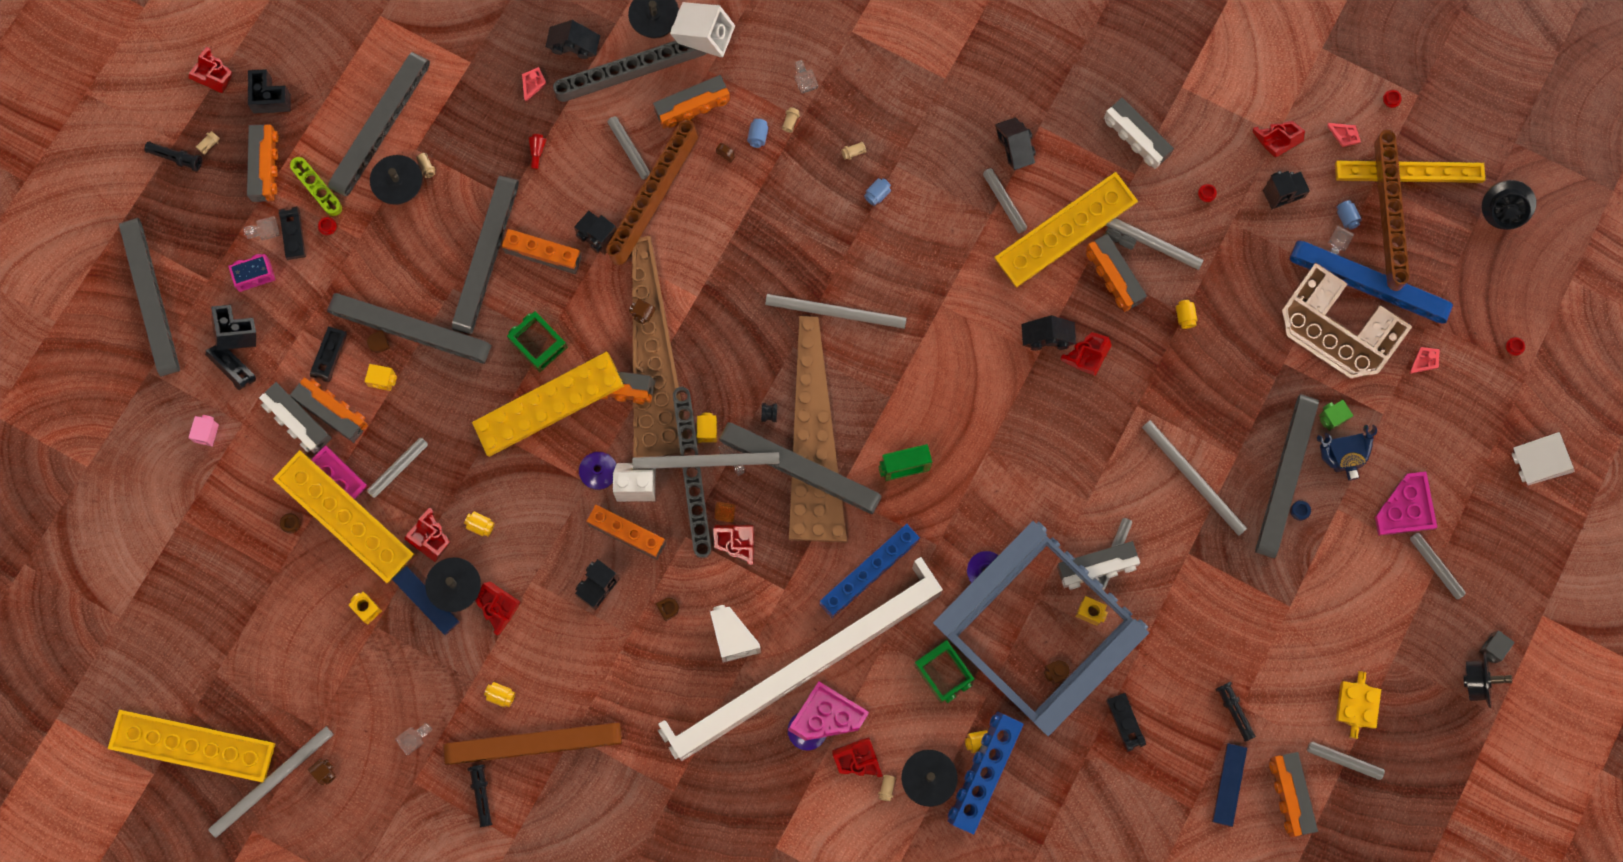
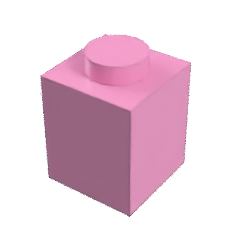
M195 416L189 439L194 443L213 446L219 424L211 416Z

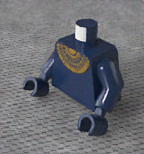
M1374 424L1369 432L1368 425L1363 426V431L1366 435L1361 433L1332 439L1329 434L1325 433L1324 440L1322 436L1318 435L1317 441L1321 443L1322 460L1330 468H1333L1335 472L1346 471L1348 481L1359 479L1357 468L1363 467L1369 460L1373 447V436L1377 433V427Z

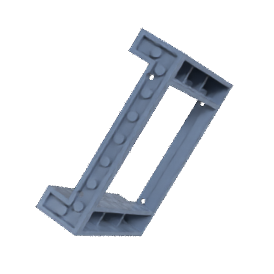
M1032 521L933 624L1029 719L1049 736L1149 634L1147 631L1149 627L1141 619L1138 621L1136 619L1133 620L1131 618L1133 614L1125 606L1121 608L1116 603L1118 599L1112 593L1106 594L1102 590L1104 586L1096 578L1092 580L1088 576L1089 571L1084 566L1080 565L1078 567L1073 562L1075 558L1068 551L1064 553L1059 548L1061 545L1053 537L1051 539L1047 537V529L1039 521L1037 523ZM1047 546L1124 621L1034 712L958 636Z

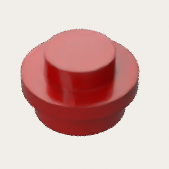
M1389 90L1383 95V102L1389 108L1398 107L1402 101L1401 94L1397 90Z
M1204 184L1198 190V197L1203 202H1212L1217 196V191L1211 184Z
M324 217L318 222V230L323 235H332L337 229V223L331 217Z
M1513 337L1506 342V350L1512 356H1519L1525 351V343L1520 338Z

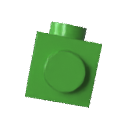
M1344 400L1335 405L1333 402L1323 407L1324 411L1319 415L1322 425L1329 431L1353 417Z

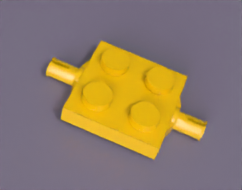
M1358 671L1357 683L1342 681L1340 684L1336 721L1344 722L1351 726L1349 738L1358 739L1360 727L1372 729L1377 727L1381 689L1365 684L1367 673L1363 671Z

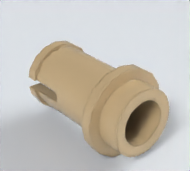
M790 107L786 110L787 115L782 130L792 133L796 120L800 115L799 110Z
M212 131L210 133L207 132V136L196 146L204 155L215 143H219L218 140L220 138Z
M860 142L849 147L844 146L841 152L845 160H851L854 156L866 153L864 143Z
M427 153L419 154L416 159L421 167L422 175L425 178L433 177L436 169L431 165Z
M884 775L881 791L878 792L880 800L890 802L891 798L894 797L892 792L896 777Z

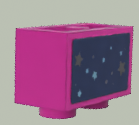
M256 254L251 259L245 261L238 260L233 265L228 266L234 286L239 292L276 280L270 260L265 254Z

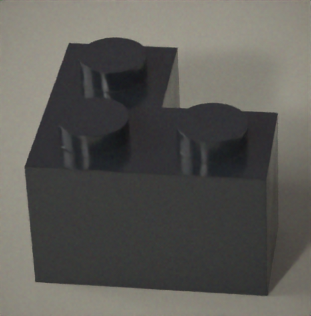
M570 20L549 28L545 47L557 55L571 51L577 54L579 58L588 59L597 54L600 35L576 21Z
M267 69L248 70V106L254 114L291 112V94L285 85L272 86V78Z
M1016 117L995 124L998 141L1005 147L1008 164L1014 170L1034 164L1036 152L1033 145H1031L1032 133L1030 129H1027L1024 123L1020 122Z
M1278 171L1271 175L1263 192L1272 210L1305 198L1310 190L1301 171L1295 174L1294 172L1289 173V171L1283 173Z
M589 210L574 226L576 237L582 242L587 241L596 253L601 252L604 255L607 253V245L617 230L616 226L601 215L598 218Z
M231 305L211 307V320L217 351L256 347V329L253 318L234 320Z
M1050 315L1021 324L1023 346L1029 347L1033 351L1041 350L1044 346H1055L1059 350H1065L1069 346L1076 344L1075 322Z
M598 559L595 563L592 561L586 568L587 573L585 574L587 579L585 581L582 580L575 589L577 591L575 593L576 596L595 611L619 581L617 573Z

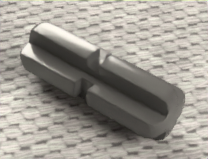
M1110 227L1105 235H1109L1112 241L1116 243L1118 241L1120 245L1130 250L1136 244L1135 239L1125 234L1121 235V232Z

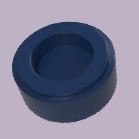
M1305 501L1295 502L1290 509L1291 516L1298 521L1307 519L1311 514L1310 505Z

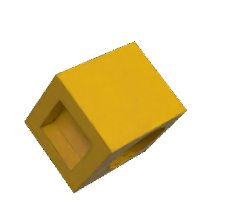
M369 364L365 383L368 387L391 391L392 386H395L397 376L392 368Z
M702 413L701 416H697L698 443L717 442L716 415Z
M365 592L357 593L350 600V608L367 625L382 612ZM368 602L367 610L360 611L361 604Z
M1085 596L1075 617L1098 626L1100 622L1104 623L1108 612L1105 611L1107 605ZM1090 607L1095 608L1098 612L1097 616H1091L1088 609Z

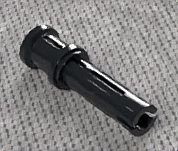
M150 141L145 144V153L174 161L180 167L186 166L191 168L192 171L197 172L202 165V157L200 155L194 156L188 154L185 150L176 151Z
M1230 681L1217 687L1215 690L1219 692L1224 702L1223 706L1229 709L1235 724L1246 742L1255 738L1256 735L1238 703L1240 698L1235 695L1231 687L1232 682ZM1237 714H1239V716H1240V718H1241V720H1242V722H1243V724H1244V726H1245L1246 729H1244V727H1243V725H1242V723H1241V721H1240V719H1239V717H1238Z
M485 764L467 768L470 771L472 781L470 788L475 793L480 828L492 825L486 791L488 781L485 779ZM481 798H482V800H483V806H484L485 815L483 814V808H482Z

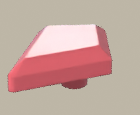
M539 67L522 74L524 100H529L546 85Z
M1328 123L1327 127L1342 147L1361 143L1356 125Z
M1420 347L1410 373L1439 368L1440 349Z

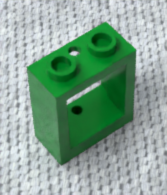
M534 311L532 314H527L519 326L511 328L507 338L540 373L568 347L566 342ZM536 321L556 341L537 359L517 340Z
M928 444L883 454L878 466L880 476H884L886 482L930 471L933 462Z
M947 640L914 663L915 668L940 703L946 701L948 704L957 697L955 694L958 691L962 690V692H965L973 686L971 682H973L974 677ZM946 652L966 680L942 695L923 667Z

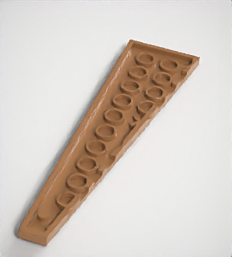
M651 236L640 237L632 250V297L634 303L639 298L651 304L656 310L649 323L644 322V324H640L633 317V374L651 376L655 380L651 403L636 404L633 402L634 457L674 456L681 454L673 401V392L679 385ZM680 393L676 397L679 401H681ZM681 412L679 415L681 420H685L684 412ZM687 430L682 432L684 439H688ZM687 449L684 453H690L691 450Z
M799 316L793 452L838 473L818 317ZM792 477L789 540L847 543L842 500Z

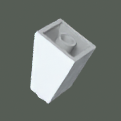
M682 2L670 34L678 44L723 57L735 25L720 5Z
M1560 432L1514 447L1515 453H1512L1515 464L1519 463L1522 470L1518 472L1522 482L1526 481L1528 485L1575 472Z
M633 463L616 464L613 472V493L617 502L655 501L656 468L633 469Z
M720 605L714 607V611H710L723 663L761 653L758 641L730 607Z

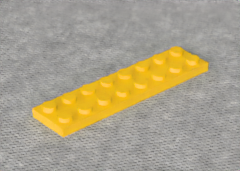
M1115 172L996 255L994 259L1017 288L1137 204L1138 200L1117 172Z
M605 352L473 421L472 424L486 455L490 457L624 387V384L609 353Z
M299 450L273 478L277 484L386 583L389 584L392 578L415 555L302 451Z
M119 710L108 749L264 782L276 743Z

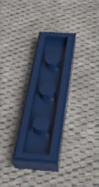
M407 566L392 578L400 589L445 636L460 623L451 612L442 611L430 602L426 594L425 585Z
M1226 744L1212 819L1213 823L1233 827L1247 754L1246 747Z

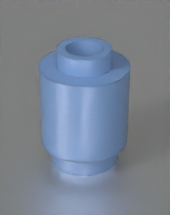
M754 119L750 124L747 138L750 146L760 148L765 145L768 133L767 121Z
M878 178L866 190L864 198L873 206L879 204L891 192L890 183L884 178L882 180Z
M1348 200L1337 206V214L1344 228L1354 229L1360 225L1359 222L1362 219L1354 203Z

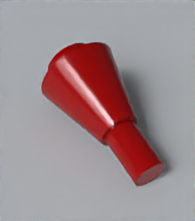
M532 134V137H528L532 156L531 168L538 169L539 158L547 139L543 138L541 134Z

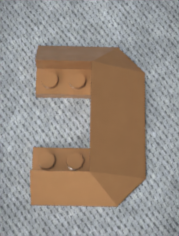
M1315 263L1282 309L1287 336L1349 378L1378 374L1413 326L1379 305L1358 335L1326 315L1348 283Z

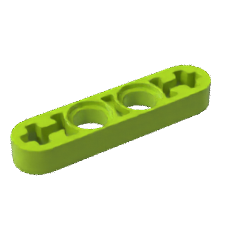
M301 157L294 158L290 163V168L329 216L339 215L342 211V205L305 159ZM297 164L302 165L303 169H304L306 172L302 173L301 170H300L299 168H297L296 165H297ZM314 176L315 181L312 184H307L306 178ZM319 190H326L324 197H317ZM328 200H330V202L333 205H335V210H333L332 208L330 209V206L327 203Z

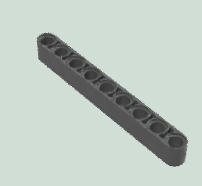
M673 41L559 79L554 83L553 89L557 100L566 102L704 56L707 53ZM682 48L688 49L686 52L680 51ZM665 54H670V55H671L670 57H667V58L663 57V55H665ZM647 60H653L652 63H646ZM631 65L636 66L634 69H629L628 67ZM613 71H618V72H619V73L616 74V75H612V74H611ZM596 77H601L599 81L593 80ZM578 83H584L581 87L576 86ZM560 89H567L565 92H558Z
M414 52L408 55L329 181L328 188L345 197L350 194L427 72L430 65L428 59Z
M504 176L498 177L453 318V330L468 334L473 333L517 194L519 180Z
M139 218L119 223L157 372L160 377L179 372L180 365L142 223Z
M338 293L333 294L327 312L334 316L485 364L492 347L491 344L483 340Z
M678 387L673 392L680 453L681 456H684V452L687 449H692L695 451V455H699L690 392L685 387ZM684 392L687 394V399L679 401L676 398L677 395ZM687 411L690 417L687 420H681L679 418L681 412ZM689 430L692 432V437L684 439L682 432ZM682 467L693 550L698 558L705 559L711 554V543L700 467ZM695 468L698 471L697 475L689 477L687 475L688 469ZM692 487L700 489L698 496L693 497L689 494ZM695 506H700L703 512L701 515L695 516L692 514V509ZM698 525L704 526L705 533L697 535L694 532L695 527ZM704 544L708 547V551L706 554H699L697 547Z
M1299 394L1255 553L1274 559L1277 556L1317 412L1318 399Z
M728 422L719 438V441L742 453L779 452L780 464L767 465L867 513L874 514L882 498L879 493L733 423Z

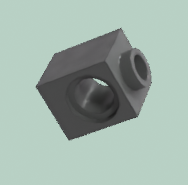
M1498 630L1491 633L1479 652L1483 655L1484 652H1487L1488 661L1498 663L1504 659L1515 642Z

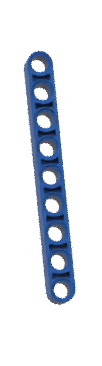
M1297 241L1290 256V261L1311 270L1313 265L1317 263L1348 283V286L1437 323H1447L1453 304L1448 300L1409 284H1406L1399 291H1393L1388 287L1385 274L1304 241Z

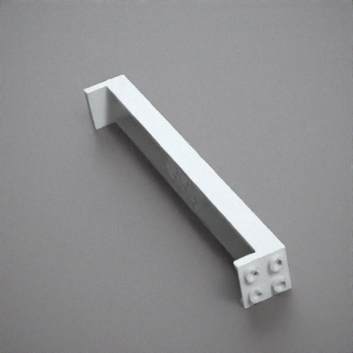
M920 557L915 560L912 567L920 579L919 582L678 736L674 735L665 720L659 723L661 729L658 732L664 742L669 740L671 746L668 748L674 758H680L683 761L938 598L943 589L923 559Z

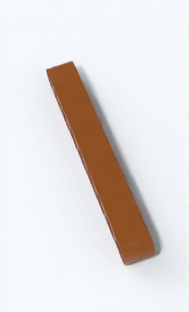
M684 120L680 122L607 245L606 252L615 265H621L628 259L696 143L698 133L692 121Z
M1383 130L1374 142L1386 277L1388 287L1393 291H1399L1410 278L1399 161L1395 133L1391 130ZM1392 242L1396 243L1398 247H1395ZM1395 277L1399 278L1401 282H1398Z
M610 723L443 744L445 765L618 745L622 744L620 723Z

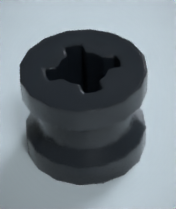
M762 403L761 422H766L767 420L777 422V403L772 405Z

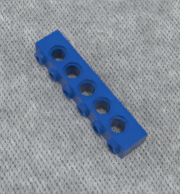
M908 524L903 526L823 597L819 605L833 619L919 542L920 537Z
M998 711L990 720V728L981 740L982 746L973 757V766L971 770L967 771L963 788L959 789L956 795L957 801L948 813V822L973 835L1024 725ZM1003 730L1004 736L998 740L997 734ZM995 749L994 757L989 758V752ZM987 767L986 775L981 776V770ZM979 786L978 793L973 795V788ZM970 804V811L964 813V807Z

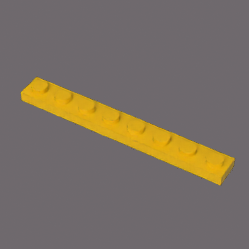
M1336 161V181H1378L1376 161ZM1399 162L1400 182L1483 183L1485 181L1484 163Z

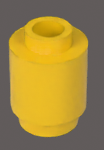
M1190 300L1178 302L1179 305L1175 308L1181 328L1189 329L1197 326L1196 322L1198 320L1194 303L1190 302Z
M475 511L472 514L469 513L464 521L467 530L482 537L484 535L489 537L495 525L490 518Z
M493 682L492 685L488 684L484 696H487L486 701L502 707H510L516 693L511 688Z
M988 731L969 733L967 738H965L966 749L970 750L971 753L979 752L982 746V737Z

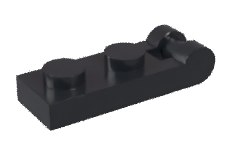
M292 207L289 210H285V208L279 209L285 258L292 260L306 257L299 207ZM294 217V221L288 222L287 218Z
M328 326L310 371V377L323 378V381L330 382L347 337V332ZM321 365L326 366L325 371L320 370Z
M216 345L206 350L205 355L233 382L236 389L241 390L247 383L251 384L256 381L255 375L229 349L217 351Z
M1126 693L1107 699V705L1126 751H1132L1137 746H1145V738L1141 733ZM1134 733L1135 739L1130 740L1128 735Z

